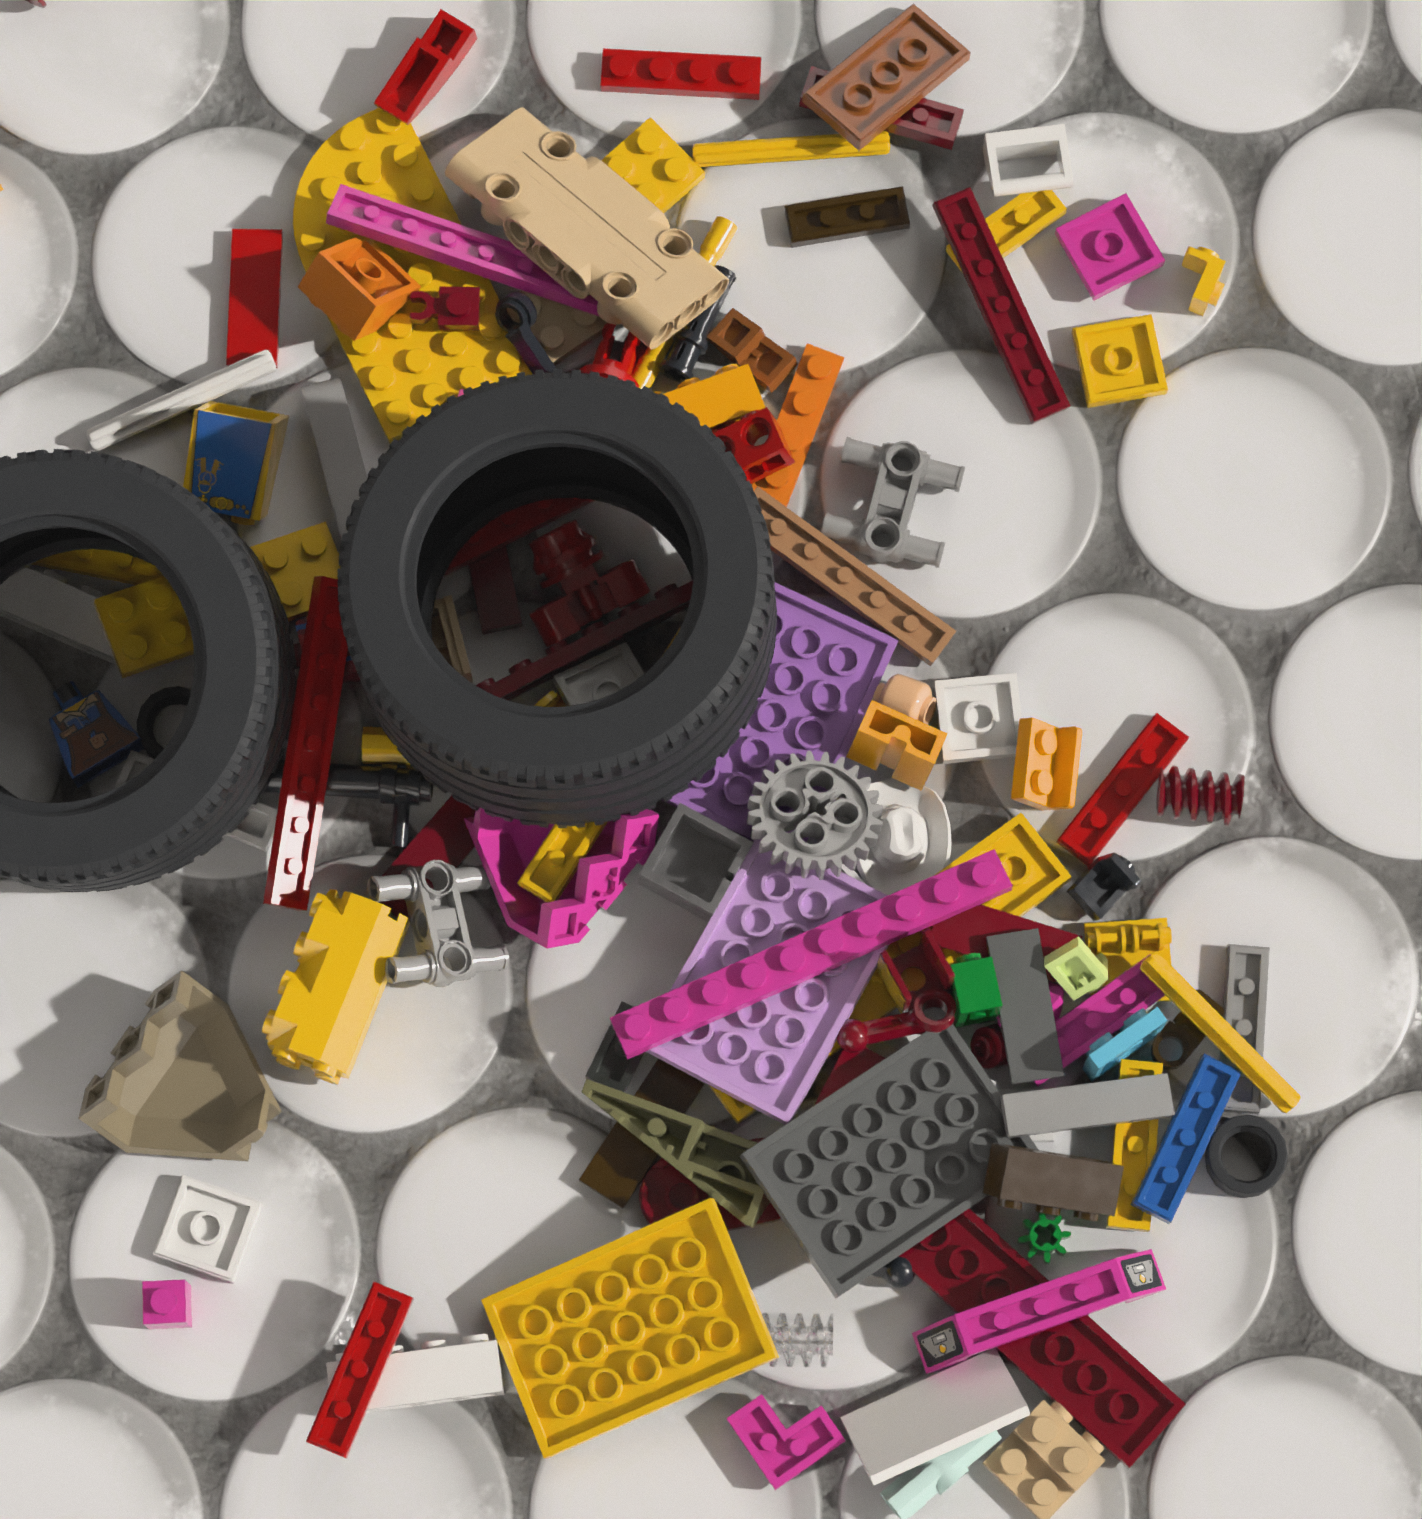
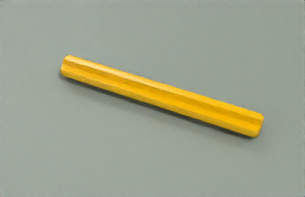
M883 131L860 151L840 134L696 143L692 147V156L694 162L700 167L886 155L890 151V136L887 131Z
M1158 952L1150 954L1140 965L1141 971L1282 1113L1289 1112L1297 1105L1301 1098L1300 1095Z

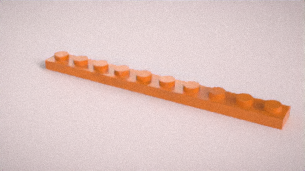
M806 344L777 419L795 463L751 485L753 490L758 486L786 507L788 506L845 357L811 344Z

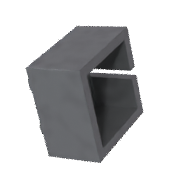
M679 803L641 870L638 884L709 922L752 847L753 842L688 806Z

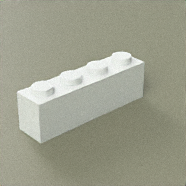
M31 564L10 576L0 585V616L117 666L93 605L94 599L104 596L101 592L85 585L79 590L67 585L68 580L62 575L51 570H45L44 574L30 569Z
M478 1334L463 1337V1344L446 1346V1340H433L420 1343L421 1350L404 1352L403 1346H394L366 1413L505 1395L497 1340L489 1341L488 1334ZM343 1353L335 1355V1362L326 1363L329 1385Z

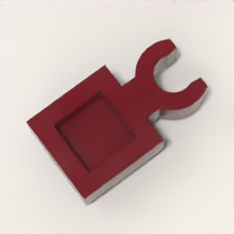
M439 286V298L431 297L424 291L411 292V303H423L426 306V309L421 313H410L411 323L424 325L432 319H438L439 330L479 331L480 287Z

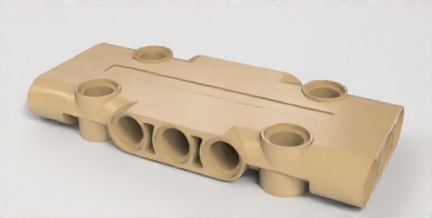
M523 107L512 112L454 155L446 167L445 176L471 198H477L482 203L481 215L487 222L497 226L503 225V230L508 240L568 292L580 299H584L589 295L593 296L598 301V315L604 321L611 324H623L627 330L651 350L660 346L714 304L729 284V279L693 249V240L688 233L676 228L670 229L668 219L658 207L600 159L593 156L586 159L576 152V142L570 135L560 131L552 132Z

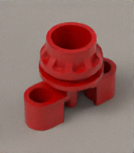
M576 519L555 528L528 544L534 554V572L536 575L544 573L546 577L539 582L541 588L543 589L557 583L563 594L529 613L546 647L580 631V627L600 619L604 614L615 608H622L650 592L634 558L598 575L593 563L604 557L605 554L602 549L593 552L591 547L597 544L593 535L583 531Z

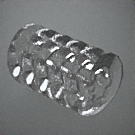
M762 1313L779 1356H784L787 1367H793L797 1355L801 1356L804 1367H810L814 1355L818 1356L822 1368L827 1367L830 1357L833 1355V1314H830L826 1326H823L820 1315L815 1313L809 1325H806L802 1313H796L792 1325H789L785 1313H779L775 1325H772L768 1313ZM779 1358L769 1362L770 1367H776Z

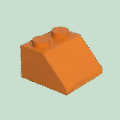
M358 235L320 251L299 283L298 288L309 298V301L315 307L321 309L337 324L338 329L343 334L356 341L381 328L411 299V292L419 291L421 286L372 239Z

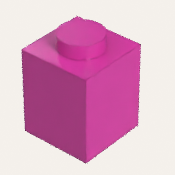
M185 1279L142 1281L143 1325L149 1330L192 1328L191 1285Z

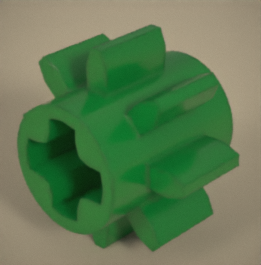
M1039 1212L1038 1221L1034 1224L1030 1220L1024 1219L1022 1225L1029 1233L1019 1237L1017 1243L1028 1245L1030 1251L1027 1254V1260L1032 1259L1036 1254L1043 1256L1044 1264L1048 1265L1051 1259L1050 1254L1054 1251L1060 1256L1066 1254L1067 1251L1059 1243L1061 1240L1070 1238L1071 1232H1061L1058 1226L1062 1219L1061 1215L1052 1221L1046 1219L1045 1213ZM1047 1228L1053 1233L1050 1240L1054 1245L1045 1243L1041 1247L1036 1243L1038 1235L1035 1230L1042 1233Z

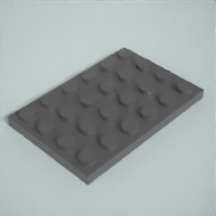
M952 1024L941 1032L926 1031L742 1153L740 1158L836 1299L987 1197L988 1194L983 1193L992 1143L1039 1149L1030 1136L1007 1139L1000 1100L1002 1095Z

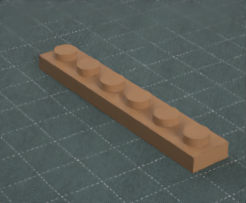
M757 486L754 492L767 525L771 551L885 634L899 640L898 643L929 666H932L954 636L956 630Z

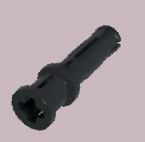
M714 266L729 279V284L724 293L714 304L674 334L673 341L675 343L667 359L662 360L658 366V369L664 376L675 382L681 383L693 378L692 370L699 356L704 355L708 349L706 337L720 312L733 282L737 278L735 273L726 267Z

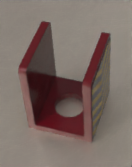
M929 928L923 931L919 945L893 959L890 958L886 950L881 952L876 968L900 1014L914 1010L916 998L926 990L939 989L949 992L955 978L951 966ZM908 968L921 970L925 975L924 986L916 991L908 990L901 978L903 971Z

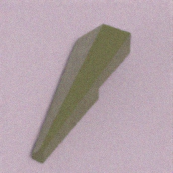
M586 1079L581 1091L585 1096L711 1198H714L716 1202L742 1223L751 1228L755 1226L770 1201L740 1158V1155L756 1145V1142L706 1125L697 1118Z

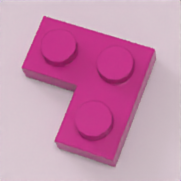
M761 1394L727 1418L728 1423L775 1491L846 1442L822 1405L786 1429Z

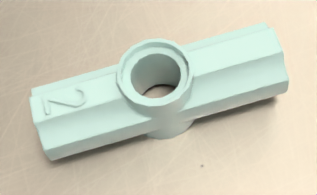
M995 1430L909 1469L880 1492V1495L900 1519L910 1518L926 1505V1502L937 1493L941 1495L969 1471L968 1467L1002 1438Z

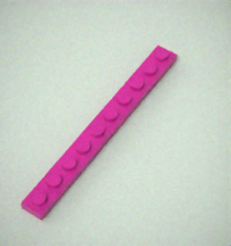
M995 849L610 1017V1022L626 1058L630 1059L1012 891V884Z

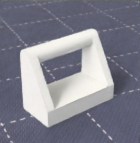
M1065 124L985 133L983 154L993 197L1071 188L1074 186ZM1054 154L1057 156L1060 173L1000 180L997 161Z

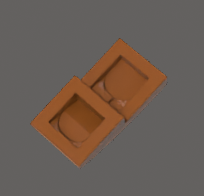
M734 308L707 335L708 341L732 363L737 364L738 367L749 364L755 381L770 393L798 365L795 356L766 337L760 326Z

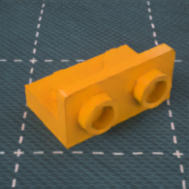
M1035 718L1019 719L1011 799L1041 811L1072 809L1075 805L1082 729L1076 726L1058 728Z

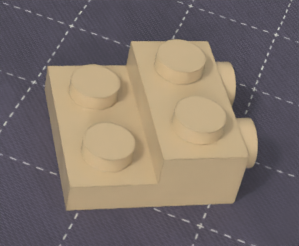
M1043 1400L982 1463L1038 1519H1050L1106 1461L1100 1455L1104 1447L1087 1431L1080 1436L1069 1425L1073 1417L1057 1401L1049 1405Z

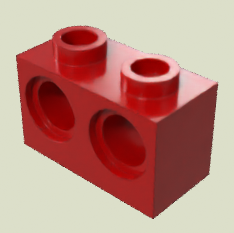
M767 407L762 410L750 411L743 415L739 421L725 428L712 430V433L724 443L725 452L731 451L736 461L745 472L746 481H749L750 484L795 463L781 428ZM768 435L767 440L763 444L755 446L756 441L760 437Z

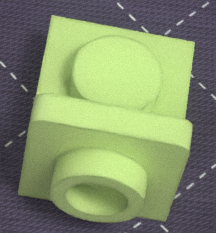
M1079 936L1044 957L1045 968L1073 1000L1086 993L1096 992L1108 980V959L1103 953L1095 956Z

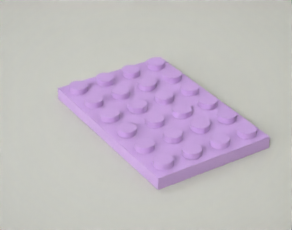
M762 839L755 840L670 991L888 895L841 872L839 877H836L830 868L825 869L823 880H819L816 871L811 869L807 877L803 879L801 877V868L797 866L787 874L785 873L786 861L781 860L774 865L770 864L773 851L759 853V845ZM889 945L646 1052L786 1125L796 1115L833 1048L841 1027L849 1019L874 974L880 953L887 950Z

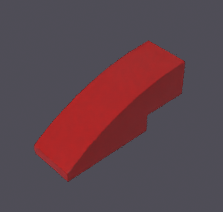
M440 9L423 37L415 39L374 101V105L409 125L436 96L478 39L475 30Z

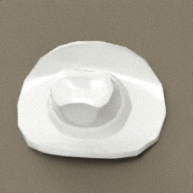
M894 778L871 783L867 791H879L876 804L883 806L882 816L879 818L883 821L881 832L877 834L876 847L869 848L870 851L866 861L857 858L856 866L866 885L886 895H891L934 876L949 864L952 845L950 822L945 804L937 792L926 786L920 791Z

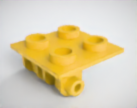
M1167 918L1084 923L1086 946L1095 956L1103 953L1108 959V980L1102 987L1154 952H1158L1171 965L1170 943H1172L1171 928L1168 927ZM1165 995L1157 1002L1171 1000Z

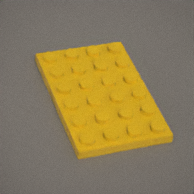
M714 1198L704 1200L481 1299L544 1459L569 1450L779 1358Z

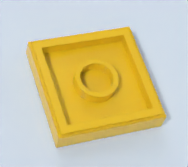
M1152 314L1072 328L1071 333L1087 408L1167 394L1168 387Z

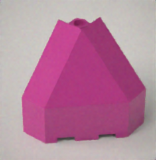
M479 808L478 811L475 810L474 817L464 818L507 926L548 949L579 943L590 930L586 924L600 908L607 910L627 886L624 879L636 864L639 863L643 866L647 862L655 847L659 814L646 809L634 816H631L630 813L623 814L621 819L613 822V820L608 821L587 856L579 859L578 870L559 900L548 903L520 887L517 882L554 824H549L548 828L532 824L530 826L522 825L520 820L517 819L509 822L503 818L489 816L482 808Z

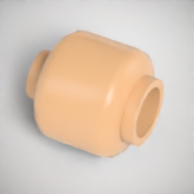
M902 674L892 676L886 684L879 683L872 699L927 725L930 724L937 703L936 698L932 696L929 685Z

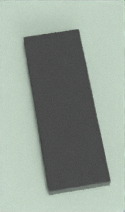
M1039 929L987 936L985 939L988 956L993 958L1003 1005L999 1012L1011 1085L1063 1077L1064 1070L1044 966Z

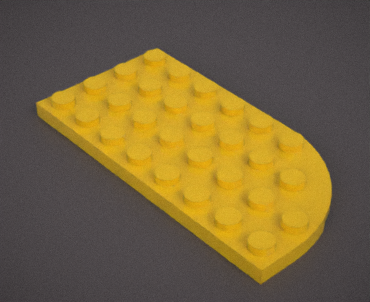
M380 108L348 122L321 145L304 170L296 191L293 207L294 239L305 273L320 251L358 236V234L326 224L327 212L340 184L462 225L412 124L406 125ZM376 240L373 241L421 286L419 291L427 292L431 297L439 298V286L480 287L479 331L439 330L438 319H432L424 325L412 324L410 313H421L426 309V306L423 303H411V299L376 332L356 341L343 334L338 329L337 324L328 317L389 444L394 439L399 441L403 437L402 431L408 426L414 425L416 419L422 414L425 417L431 413L432 407L437 404L439 406L447 402V398L452 395L457 398L460 389L465 390L469 387L474 389L481 386L480 383L489 381L491 384L498 382V377L505 375L507 378L517 376L516 373L525 372V375H533L514 345L505 337L508 332L504 331L496 321L495 312L499 298L488 278Z

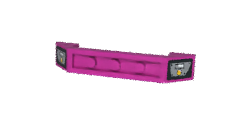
M1152 1249L1117 1257L954 1314L913 1332L912 1336L924 1370L928 1374L963 1362L969 1356L1123 1302L1127 1304L1166 1290V1286Z

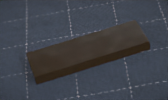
M658 1058L634 1096L686 1114L704 1087V1083ZM616 1122L579 1178V1182L619 1208L624 1209L659 1155L619 1122Z

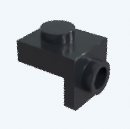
M1113 852L1097 857L1066 892L1093 921H1097L1104 917L1126 891L1136 889L1142 881L1134 873L1135 868L1132 863L1125 857Z

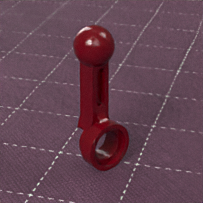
M929 989L918 995L914 1002V1010L865 1022L857 1019L846 1020L838 1033L836 1041L844 1051L856 1053L872 1043L913 1034L922 1035L926 1031L941 1032L953 1024L956 1016V1003L949 993L939 989ZM937 1007L942 1009L946 1015L942 1019L931 1020L923 1012L928 1008Z

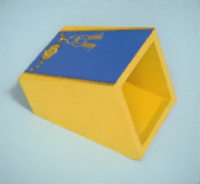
M209 401L194 410L183 487L203 501L214 513L231 515L230 521L234 523L255 525V520L260 521L268 515L289 415Z

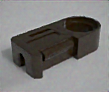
M1196 990L1221 1016L1224 1015V1009L1202 990ZM1180 1011L1173 1019V1022L1169 1021L1154 1039L1150 1050L1152 1060L1157 1063H1163V1069L1165 1070L1177 1069L1186 1062L1206 1038V1035ZM1171 1038L1180 1043L1182 1055L1178 1060L1167 1061L1161 1057L1158 1047L1162 1040Z

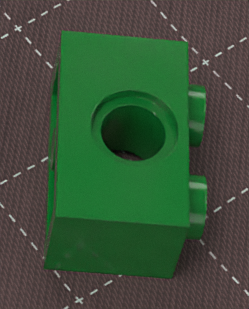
M971 953L957 957L956 964L950 965L955 978L950 991L947 992L956 1003L954 1027L960 1028L995 1021L1003 1005L993 958L981 959L980 953Z

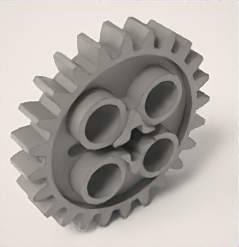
M807 751L805 761L801 762L792 753L789 758V766H786L777 759L774 764V773L764 769L761 782L754 783L752 791L754 796L749 797L747 809L751 810L748 812L747 824L753 826L750 837L753 840L762 839L759 845V853L772 850L770 864L774 865L781 860L786 861L785 873L787 874L795 866L800 867L803 879L807 877L810 869L816 871L819 880H823L825 869L829 868L836 877H839L842 864L852 871L855 870L857 858L866 861L870 851L869 848L876 847L877 834L881 832L883 821L879 819L882 816L883 806L876 804L879 791H867L870 787L871 778L864 777L858 780L859 766H853L847 771L843 768L845 763L844 757H840L835 764L829 763L828 752H824L821 760L817 761L814 759L812 752ZM821 786L828 791L824 793H819L817 791H814L811 787ZM787 806L792 808L794 812L785 813L780 811L778 807ZM846 817L852 823L843 824L836 820V818ZM812 837L819 843L809 844L804 842L802 838Z

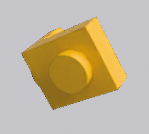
M1188 246L1182 262L1183 267L1202 275L1188 309L1201 316L1204 315L1208 304L1216 307L1225 286L1224 283L1219 282L1226 261L1220 259L1216 252L1205 247H1198L1196 249Z

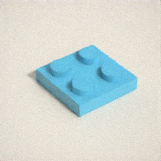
M1158 1007L1149 1013L1142 1008L1123 1022L1124 1026L1120 1029L1121 1033L1113 1037L1108 1032L1089 1046L1090 1050L1086 1053L1088 1058L1082 1068L1091 1082L1120 1063L1121 1059L1127 1058L1154 1039L1167 1022L1166 1017Z

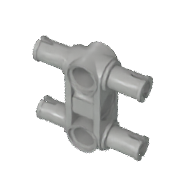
M847 437L841 456V463H849L876 470L875 474L878 477L867 518L862 519V522L831 515L826 512L821 533L831 540L854 545L858 553L867 555L870 560L876 563H887L890 561L898 563V561L902 562L904 558L939 568L945 542H937L910 535V530H907L918 487L923 486V483H928L959 492L965 467L930 459L931 455L927 454L926 451L919 450L915 444L908 441L887 442V444L883 443L881 447ZM898 458H906L913 463V468L908 471H899L893 466L892 462ZM879 533H885L893 539V543L888 547H879L872 542V537Z
M431 860L423 866L407 867L398 875L371 876L369 878L367 890L371 900L381 902L404 899L406 901L417 955L387 958L385 974L389 983L397 984V982L422 979L423 982L429 985L445 987L456 981L470 980L478 972L503 971L508 968L509 953L504 944L479 948L471 946L460 893L479 890L487 891L490 888L491 884L483 864L455 868L453 865L441 860ZM425 877L432 882L434 890L427 885ZM443 957L450 962L452 970L445 966Z

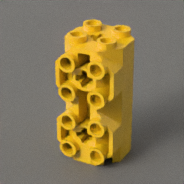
M329 889L326 895L317 893L309 912V916L314 917L308 933L304 931L300 933L293 952L294 955L298 956L297 962L299 966L295 972L286 970L278 987V994L282 995L277 1010H269L262 1027V1033L267 1034V1045L272 1050L271 1054L277 1057L275 1060L277 1063L294 1070H299L301 1065L307 1066L315 1072V1077L338 1085L341 1077L349 1079L388 981L385 974L386 960L389 957L398 956L410 927L408 917L399 914L396 921L388 917L391 908L352 892L344 891L342 898H340L338 891L335 889Z

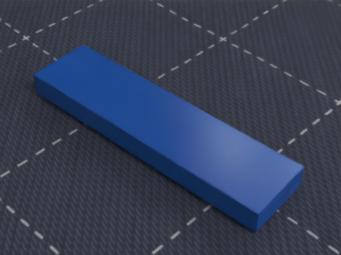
M1205 1053L1200 1056L1174 1111L1175 1115L1171 1118L1130 1205L1167 1224L1172 1222L1242 1072Z

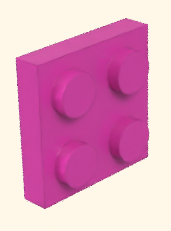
M1127 193L1057 227L1055 230L1057 239L1093 301L1164 266L1165 263L1162 253Z

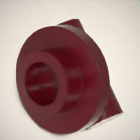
M998 1023L977 1029L971 1038L970 1048L980 1065L986 1069L1008 1066L1003 1036Z

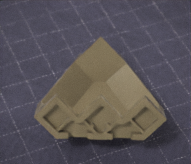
M181 970L152 992L145 1002V1005L150 1008L147 1015L138 1027L134 1028L129 1025L110 1052V1054L116 1057L103 1078L95 1074L87 1085L78 1119L126 1153L248 1161L251 1144L261 1139L267 1130V1122L282 1111L229 1005Z

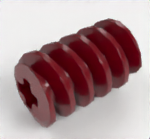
M1161 766L1156 795L1158 817H1163L1167 807L1171 806L1174 819H1179L1184 808H1187L1191 821H1196L1200 811L1203 810L1206 814L1207 823H1212L1217 812L1222 814L1224 825H1229L1234 814L1238 815V818L1241 815L1245 776L1238 774L1231 785L1228 773L1221 772L1216 783H1214L1212 772L1205 770L1200 780L1197 781L1194 768H1188L1183 779H1181L1177 766H1172L1166 777Z

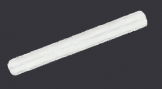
M263 350L88 429V440L95 451H100L277 370L275 361L268 350Z

